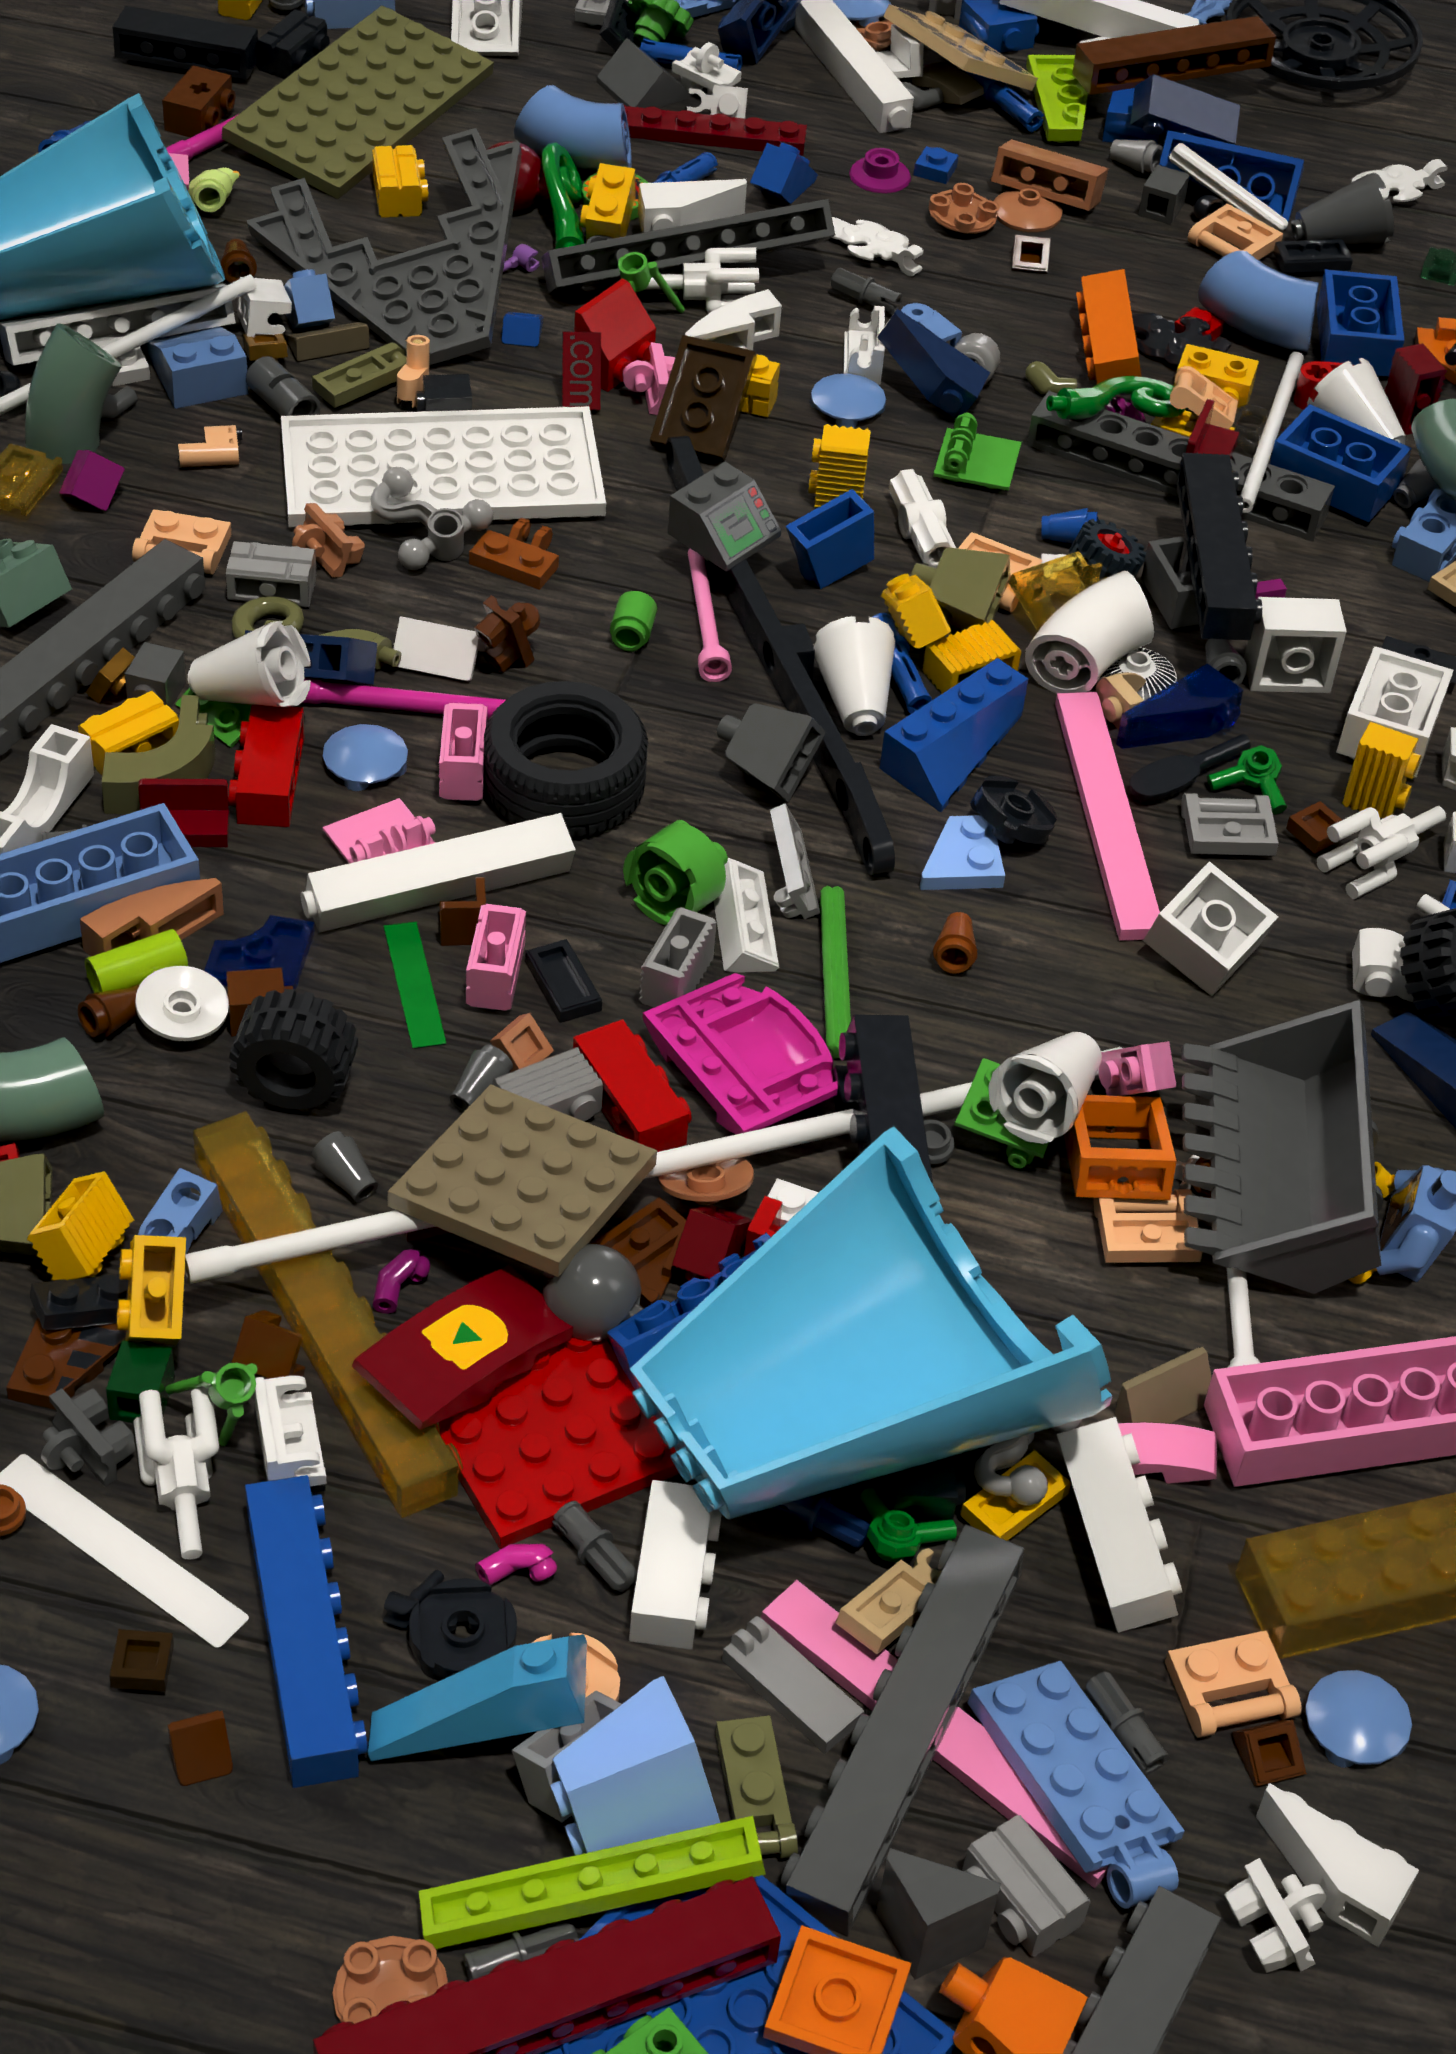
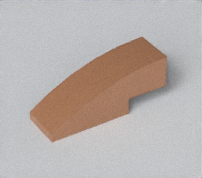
M217 878L174 883L135 893L104 905L80 918L83 950L88 955L94 956L169 929H174L179 938L183 940L224 914L222 883Z

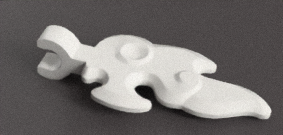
M1440 159L1430 161L1423 169L1417 171L1405 165H1390L1382 170L1360 173L1351 180V183L1367 174L1376 173L1379 174L1386 188L1380 189L1383 200L1389 197V191H1399V194L1393 197V201L1408 202L1420 198L1423 193L1418 189H1424L1425 185H1429L1432 189L1442 188L1445 182L1437 174L1447 171V166Z
M832 217L835 236L831 238L848 244L847 249L854 256L869 261L873 260L874 257H881L885 261L892 260L897 262L902 272L908 276H914L922 271V266L914 263L912 259L923 255L924 250L917 245L908 247L909 240L905 235L890 231L886 227L872 221L857 220L856 225ZM863 244V245H866V246H854V245Z

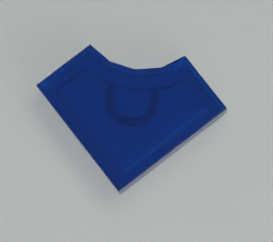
M270 915L264 926L249 936L235 940H215L204 971L214 976L223 986H227V971L282 968L284 986H293V989L296 990L315 934L314 922Z

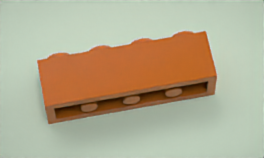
M1121 269L1082 276L1083 291L1076 292L1089 380L1096 379L1097 384L1104 380L1114 377H1142L1125 270Z

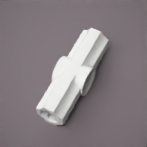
M913 469L901 470L895 478L890 479L889 492L898 509L901 535L904 539H912L924 564L937 568L943 551L947 548H956L946 528L944 505L941 500L932 499L922 476L915 474Z

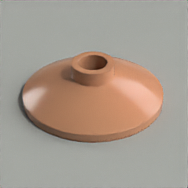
M1035 189L1009 190L1001 193L994 200L999 205L997 220L1017 231H1047L1057 226L1062 218V208L1058 201L1041 197L1040 193Z
M742 1157L658 1176V1182L665 1192L674 1197L694 1201L700 1205H712L720 1200L737 1196L746 1191L753 1183L754 1170L752 1165Z

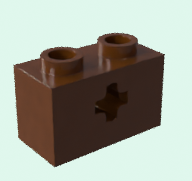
M193 65L162 100L164 131L191 138L218 125L224 115L232 110L235 103V92L232 90L231 75Z

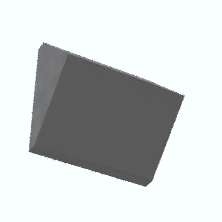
M627 38L597 76V83L618 103H623L626 106L641 108L652 106L660 108L690 98L689 90Z
M890 1848L885 1864L876 1915L902 1959L912 1963L910 1973L914 1980L983 1949L1001 1883Z

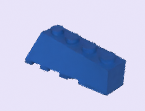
M1168 130L1159 163L1160 166L1184 172L1169 160V156L1175 146L1183 143L1285 218L1289 223L1304 170L1303 159ZM1191 176L1189 177L1190 182L1210 191Z
M996 658L884 731L879 769L939 812H942L948 805L950 796L955 791L959 792L965 785L967 776L975 767L979 768L986 760L987 752L993 745L997 746L1021 718L1028 678L999 658Z

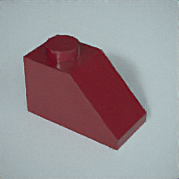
M714 1205L690 1209L672 1265L684 1269L683 1277L688 1280L694 1277L710 1279L721 1272L718 1262L733 1253L740 1256L746 1244L747 1229L752 1219Z

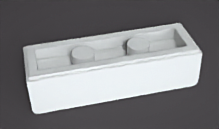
M728 858L727 863L724 865L726 871L725 887L722 894L714 900L724 971L731 973L774 972L779 968L764 872Z

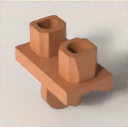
M306 503L304 508L306 513L305 522L303 525L295 527L292 546L315 549L316 560L332 577H342L346 564L360 563L365 543L358 536H347L344 533V521L337 514H326L316 503Z

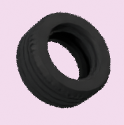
M558 681L527 687L510 696L496 708L486 724L484 733V785L487 796L491 800L492 805L513 824L561 813L571 839L585 838L603 833L625 820L637 808L643 797L648 738L644 724L637 713L620 697L597 686L580 682ZM567 749L585 752L598 757L603 762L593 767L573 771L550 769L533 763L527 758L539 752Z

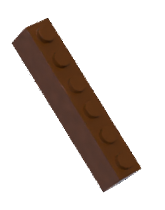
M1259 16L1078 43L1076 45L1072 74L1089 95L1135 88L1137 84L1153 74L1175 82L1269 67L1272 62L1276 35Z

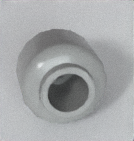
M971 333L962 337L954 347L955 349L990 372L985 382L986 384L993 377L1000 364V351L997 344L989 336L982 333Z

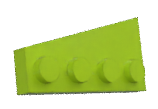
M1028 55L1027 71L1038 78L1033 92L1038 110L1044 114L1042 124L1047 141H1055L1057 143L1081 141L1088 93L1072 74L1075 55Z

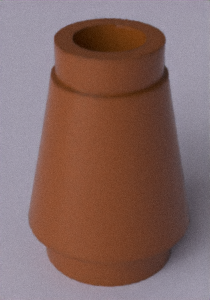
M954 912L946 919L944 927L933 947V955L938 965L944 971L962 973L973 965L978 953L971 918L963 912Z

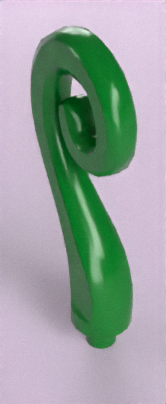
M557 142L549 143L542 151V166L555 222V249L584 244L583 231L578 215L573 205L582 201L581 179L568 151Z
M1138 376L1110 378L1092 388H1062L1057 396H1048L1046 400L1047 410L1056 411L1061 419L1091 418L1101 412L1117 396L1131 394V403L1137 410L1151 416L1172 418L1182 415L1186 408L1177 409L1170 402V393L1175 386L1163 381Z

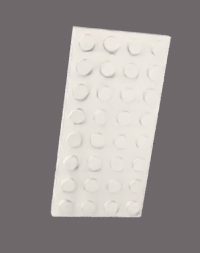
M589 406L281 416L289 527L304 524L306 518L304 508L306 503H316L326 514H337L344 521V526L394 524L395 522L379 517L371 506L373 490L382 483L384 473L393 467H403L408 470L413 478V487L407 496L401 498L388 497L386 501L390 505L421 500L431 504L437 510L449 508L457 511L462 516L464 506L469 501L478 499L490 504L493 510V520L606 516V499ZM408 521V522H401V523H413V522H418V521Z

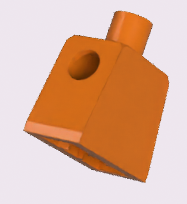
M1003 1957L982 1978L958 1962L950 1970L939 1990V1993L965 2010L953 2035L955 2046L964 2054H1063L1088 1998L1083 1993L1011 1957Z

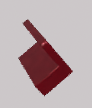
M1207 399L1188 440L1186 453L1230 455L1231 459L1240 432L1211 425L1215 401Z
M142 778L139 780L140 810L165 803L191 847H228L230 813L227 780Z

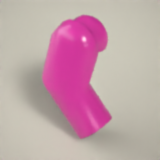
M511 1544L477 1562L475 1568L480 1580L492 1585L515 1571L528 1568L532 1580L536 1582L542 1581L556 1573L557 1564L551 1557L554 1552L544 1544Z

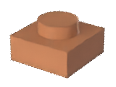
M530 1013L519 1015L490 1040L492 1046L502 1050L513 1063L511 1072L544 1060L554 1051Z

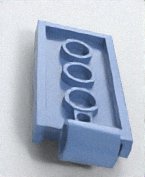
M1062 1661L972 1689L968 1705L1086 1874L1109 1866L1107 1870L1108 1888L1115 1902L1123 1908L1136 1906L1139 1901L1146 1902L1152 1900L1159 1886L1171 1892L1177 1889L1179 1878L1176 1865L1168 1852L1159 1847L1182 1839L1185 1830Z

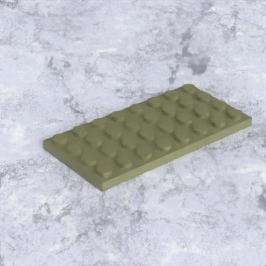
M380 6L222 127V139L298 179L305 178L309 185L339 199L373 171L372 150L375 146H391L392 149H395L396 146L406 145L492 75L494 62L475 51H471L453 42L450 38L444 37L424 27L422 24L396 13L393 9Z

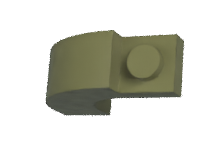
M182 695L178 729L175 735L164 745L150 751L138 753L105 752L102 775L105 814H130L139 811L138 784L142 778H208L216 757L214 725H208V713H200L198 695Z

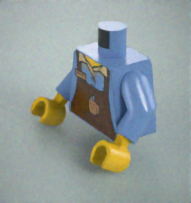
M1375 1162L1376 1185L1381 1189L1383 1198L1390 1195L1394 1189L1396 1190L1390 1199L1380 1239L1381 1266L1348 1280L1354 1284H1361L1368 1280L1374 1271H1378L1379 1275L1399 1273L1418 1282L1456 1231V1172L1422 1165L1418 1170H1398L1395 1175H1391L1381 1163Z

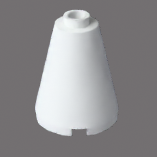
M1358 358L1361 364L1353 366L1348 361L1332 370L1315 387L1319 394L1314 402L1310 397L1308 399L1307 406L1311 404L1404 445L1407 438L1373 366L1364 358Z
M855 616L844 617L830 622L817 632L816 642L813 644L815 659L845 729L859 736H868L875 733L885 723L895 648L894 632L887 623L878 618L869 617V623H856Z
M283 621L270 622L195 659L188 672V684L191 690L202 700L275 707L298 706L306 699L311 680L304 681V667L311 666L305 642L297 629L292 625L284 626L281 624Z
M1071 1032L1004 1060L993 1072L988 1089L992 1109L994 1112L998 1109L1005 1118L1006 1122L1003 1125L1006 1129L1025 1141L1040 1144L1051 1142L1053 1139L1067 1133L1074 1125L1100 1067L1102 1054L1098 1044L1085 1033Z

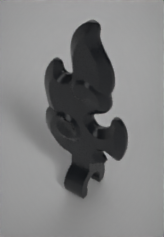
M1155 313L1132 314L1135 334L1146 337L1144 340H1136L1138 351L1148 357L1165 359L1167 363L1174 366L1179 365L1186 344L1224 353L1232 346L1231 342L1226 339L1219 338L1214 342L1211 341L1212 337L1210 334L1202 335L1203 332L1210 329V325L1196 317H1182L1180 323L1186 329L1182 333H1176L1175 323L1171 319H1164L1161 315Z

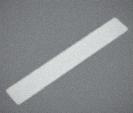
M21 1454L0 1473V1484L7 1485L18 1492L25 1501L26 1510L216 1648L221 1647L248 1621L249 1616L28 1455Z

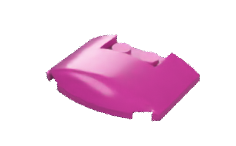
M733 973L643 1012V1021L666 1062L672 1060L716 1111L717 1122L730 1132L741 1134L763 1129L836 1096L838 1084L837 1081L833 1082L832 1069L834 1062L831 1053L817 1029L802 1012L767 986L762 993L742 986L745 982V976Z

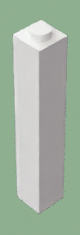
M802 0L796 8L794 29L877 131L885 133L910 128L914 97L833 0Z
M999 0V4L1108 38L1199 25V19L1140 0Z
M562 814L549 815L308 873L306 891L300 894L302 908L307 918L313 917L318 933L438 904L440 901H450L475 895L476 877H485V892L568 872L572 865L575 847Z

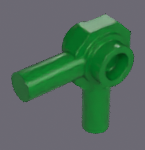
M1260 745L1242 752L1237 766L1207 775V781L1212 791L1243 781L1246 785L1257 789L1260 788L1263 795L1269 796L1273 815L1280 814L1287 809L1284 798L1276 784L1282 770V765L1273 749Z
M868 1487L859 1495L861 1504L872 1519L867 1537L875 1548L876 1554L885 1561L899 1562L904 1560L905 1557L915 1556L921 1544L955 1540L957 1536V1527L952 1519L915 1523L912 1516L900 1510H890L876 1488Z

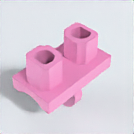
M651 342L649 346L651 359L649 362L639 360L631 362L623 370L622 377L625 386L629 390L634 392L645 391L649 414L658 415L675 357L664 356L662 344Z

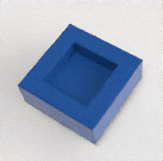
M926 146L915 163L914 176L947 184L957 168L959 155L947 152L942 148Z

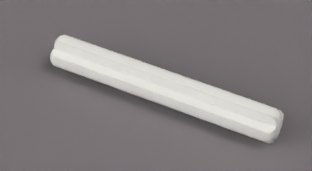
M1179 143L1172 150L1169 160L1187 174H1190L1192 178L1226 203L1282 233L1288 226V221L1183 143Z

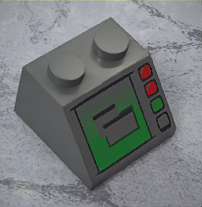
M723 462L670 495L668 534L726 572L781 537V529L755 480L727 462Z

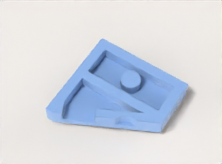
M981 815L949 816L922 872L920 889L1003 888L1005 872L998 841L992 833L993 826Z

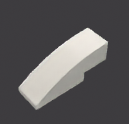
M769 289L750 294L712 311L693 325L685 335L753 351L754 342L779 336L782 305Z

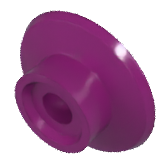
M874 148L867 151L865 158L856 161L849 171L850 179L854 184L864 190L875 193L897 192L906 188L911 181V174L908 168L899 161L898 154L887 148Z

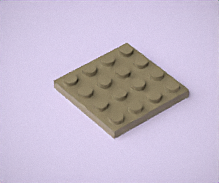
M490 1084L387 1191L388 1207L559 1277L568 1267L574 1256L591 1241L656 1166L657 1150Z

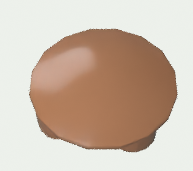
M956 183L953 190L933 194L930 197L928 209L931 217L937 223L950 230L961 233H980L989 230L995 225L999 205L974 193V188L971 185Z
M397 1936L384 1937L369 1942H357L350 1946L345 1953L344 1963L337 1972L333 1989V1999L338 2019L341 2022H353L355 2024L377 2016L382 2009L398 2001H409L412 2003L433 1995L441 1986L448 1983L445 1967L437 1957L434 1946L426 1940H415Z

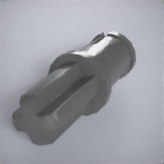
M837 268L831 278V287L858 299V303L862 306L866 303L872 306H884L885 312L893 315L899 309V306L886 301V299L895 303H901L903 294L875 283L873 277L866 279L843 268Z
M578 1501L568 1502L554 1515L553 1525L575 1546V1549L578 1551L577 1558L583 1564L590 1563L612 1589L619 1592L626 1591L637 1580L638 1572L613 1544L614 1536L606 1529L602 1530L589 1517Z
M1104 1671L1092 1677L1086 1683V1694L1142 1773L1146 1776L1163 1766L1162 1763L1167 1762L1170 1756L1143 1720L1145 1713L1142 1708L1135 1709L1111 1673Z
M563 1923L524 1937L515 1932L511 1934L510 1940L485 1949L463 1954V1961L468 1980L471 1981L489 1974L493 1968L505 1961L517 1959L522 1962L544 1954L550 1946L566 1939L578 1941L577 1932L570 1923Z

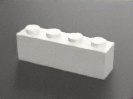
M1113 1417L1057 1434L1117 1632H1123L1178 1616L1173 1595L1183 1593L1174 1563L1163 1565L1159 1551L1168 1549L1160 1519L1149 1521L1145 1509L1154 1505L1146 1476L1135 1478L1131 1466L1140 1463L1132 1433L1122 1436L1117 1419Z

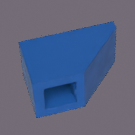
M782 142L779 147L767 143L750 183L761 193L791 204L816 181L818 174L809 166L810 161L799 155L800 151L797 148Z

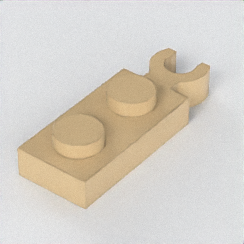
M930 1548L920 1551L913 1568L903 1560L897 1562L840 1609L836 1624L874 1653H880L901 1635L906 1625L912 1626L918 1621L921 1613L917 1612V1605L922 1591L928 1582L936 1584L942 1572L929 1566L934 1551Z

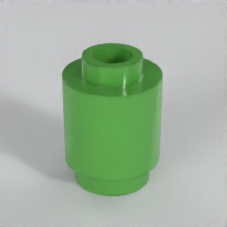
M629 591L619 597L610 625L612 640L617 647L626 651H635L648 642L657 614V605L652 597L640 591Z

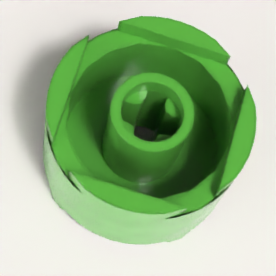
M677 820L629 852L623 867L626 886L632 883L638 895L633 899L638 908L655 922L667 925L677 908L682 907L698 913L722 894L726 883L724 865L728 861V856L723 846L719 843L712 842L703 832L687 822Z

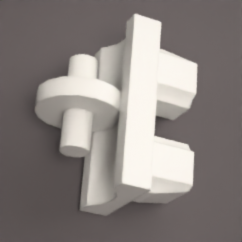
M710 42L702 46L701 49L694 47L683 60L672 62V72L681 76V84L687 90L689 88L701 90L704 86L708 88L707 95H713V85L732 87L741 81V71L724 64V60L719 58L718 46Z
M1260 1858L1245 1865L1249 1878L1239 1882L1224 1895L1241 1927L1268 1913L1275 1925L1273 1928L1250 1939L1252 1948L1265 1972L1268 1973L1286 1967L1293 1962L1296 1963L1300 1972L1315 1965V1961L1309 1952L1310 1946L1296 1921L1302 1919L1309 1932L1316 1931L1323 1926L1324 1923L1317 1912L1327 1899V1895L1319 1884L1303 1887L1298 1877L1292 1874L1281 1882L1288 1894L1287 1897L1282 1899Z

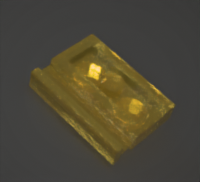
M10 443L0 455V509L11 511L13 508L19 509L21 515L27 516L63 471L62 458L56 456L54 460L46 458V453Z

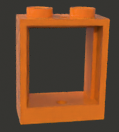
M1087 1095L1074 1125L1064 1134L1076 1197L1170 1200L1177 1160L1161 1097ZM1106 1126H1116L1113 1129L1106 1128ZM1089 1138L1148 1139L1151 1149L1091 1147ZM1121 1177L1128 1178L1126 1182H1118V1179Z

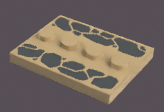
M888 5L883 16L884 18L960 69L1027 90H1033L1038 79L1037 77L958 25L945 22V18L931 11H927L926 15H922L897 6Z

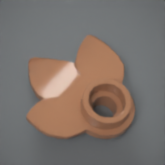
M884 19L879 22H872L866 25V27L861 26L859 21L855 22L854 27L875 51L885 50L891 45V24L893 23L889 20Z

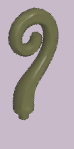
M274 596L259 597L246 602L235 611L232 617V633L235 639L245 635V630H256L253 627L254 623L260 618L269 615L286 618L281 620L283 621L281 624L284 626L292 625L300 632L304 625L303 611L297 603L286 598ZM267 620V621L264 623V625H266V624H268V623H270V622H275V621H273V620ZM345 629L321 634V636L349 637L377 643L375 669H381L386 664L396 667L400 663L401 652L392 649V642L389 638L377 633L360 629Z

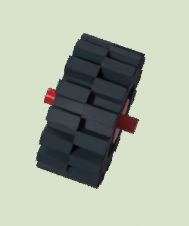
M1091 519L1088 523L1085 522L1069 549L1070 560L1075 561L1073 565L1077 569H1084L1082 574L1086 577L1089 575L1093 576V581L1097 583L1121 571H1128L1135 578L1145 561L1146 552L1143 551V544L1136 543L1138 539L1134 535L1128 536V531L1123 527L1119 530L1116 528V524L1112 522L1106 525L1104 520L1098 519L1096 522L1094 519Z

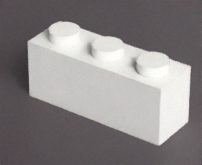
M652 1480L631 1612L629 1641L692 1650L695 1629L706 1630L710 1598L700 1597L701 1584L712 1585L716 1554L707 1553L706 1549L708 1540L718 1541L721 1512L713 1510L708 1513L692 1487L693 1485Z

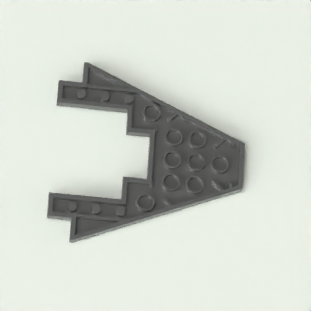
M477 128L442 137L446 154L470 206L437 216L439 227L445 239L444 241L379 260L376 259L368 237L332 247L305 178L271 187L277 211L246 220L249 232L255 239L297 272L313 269L315 270V275L326 273L331 299L361 323L367 324L368 328L385 342H393L404 350L405 356L407 352V338L412 335H423L429 338V365L489 348L492 343L522 153L519 141L486 150Z

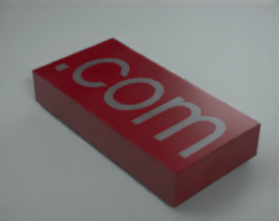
M562 331V407L589 406L590 410H601V332Z

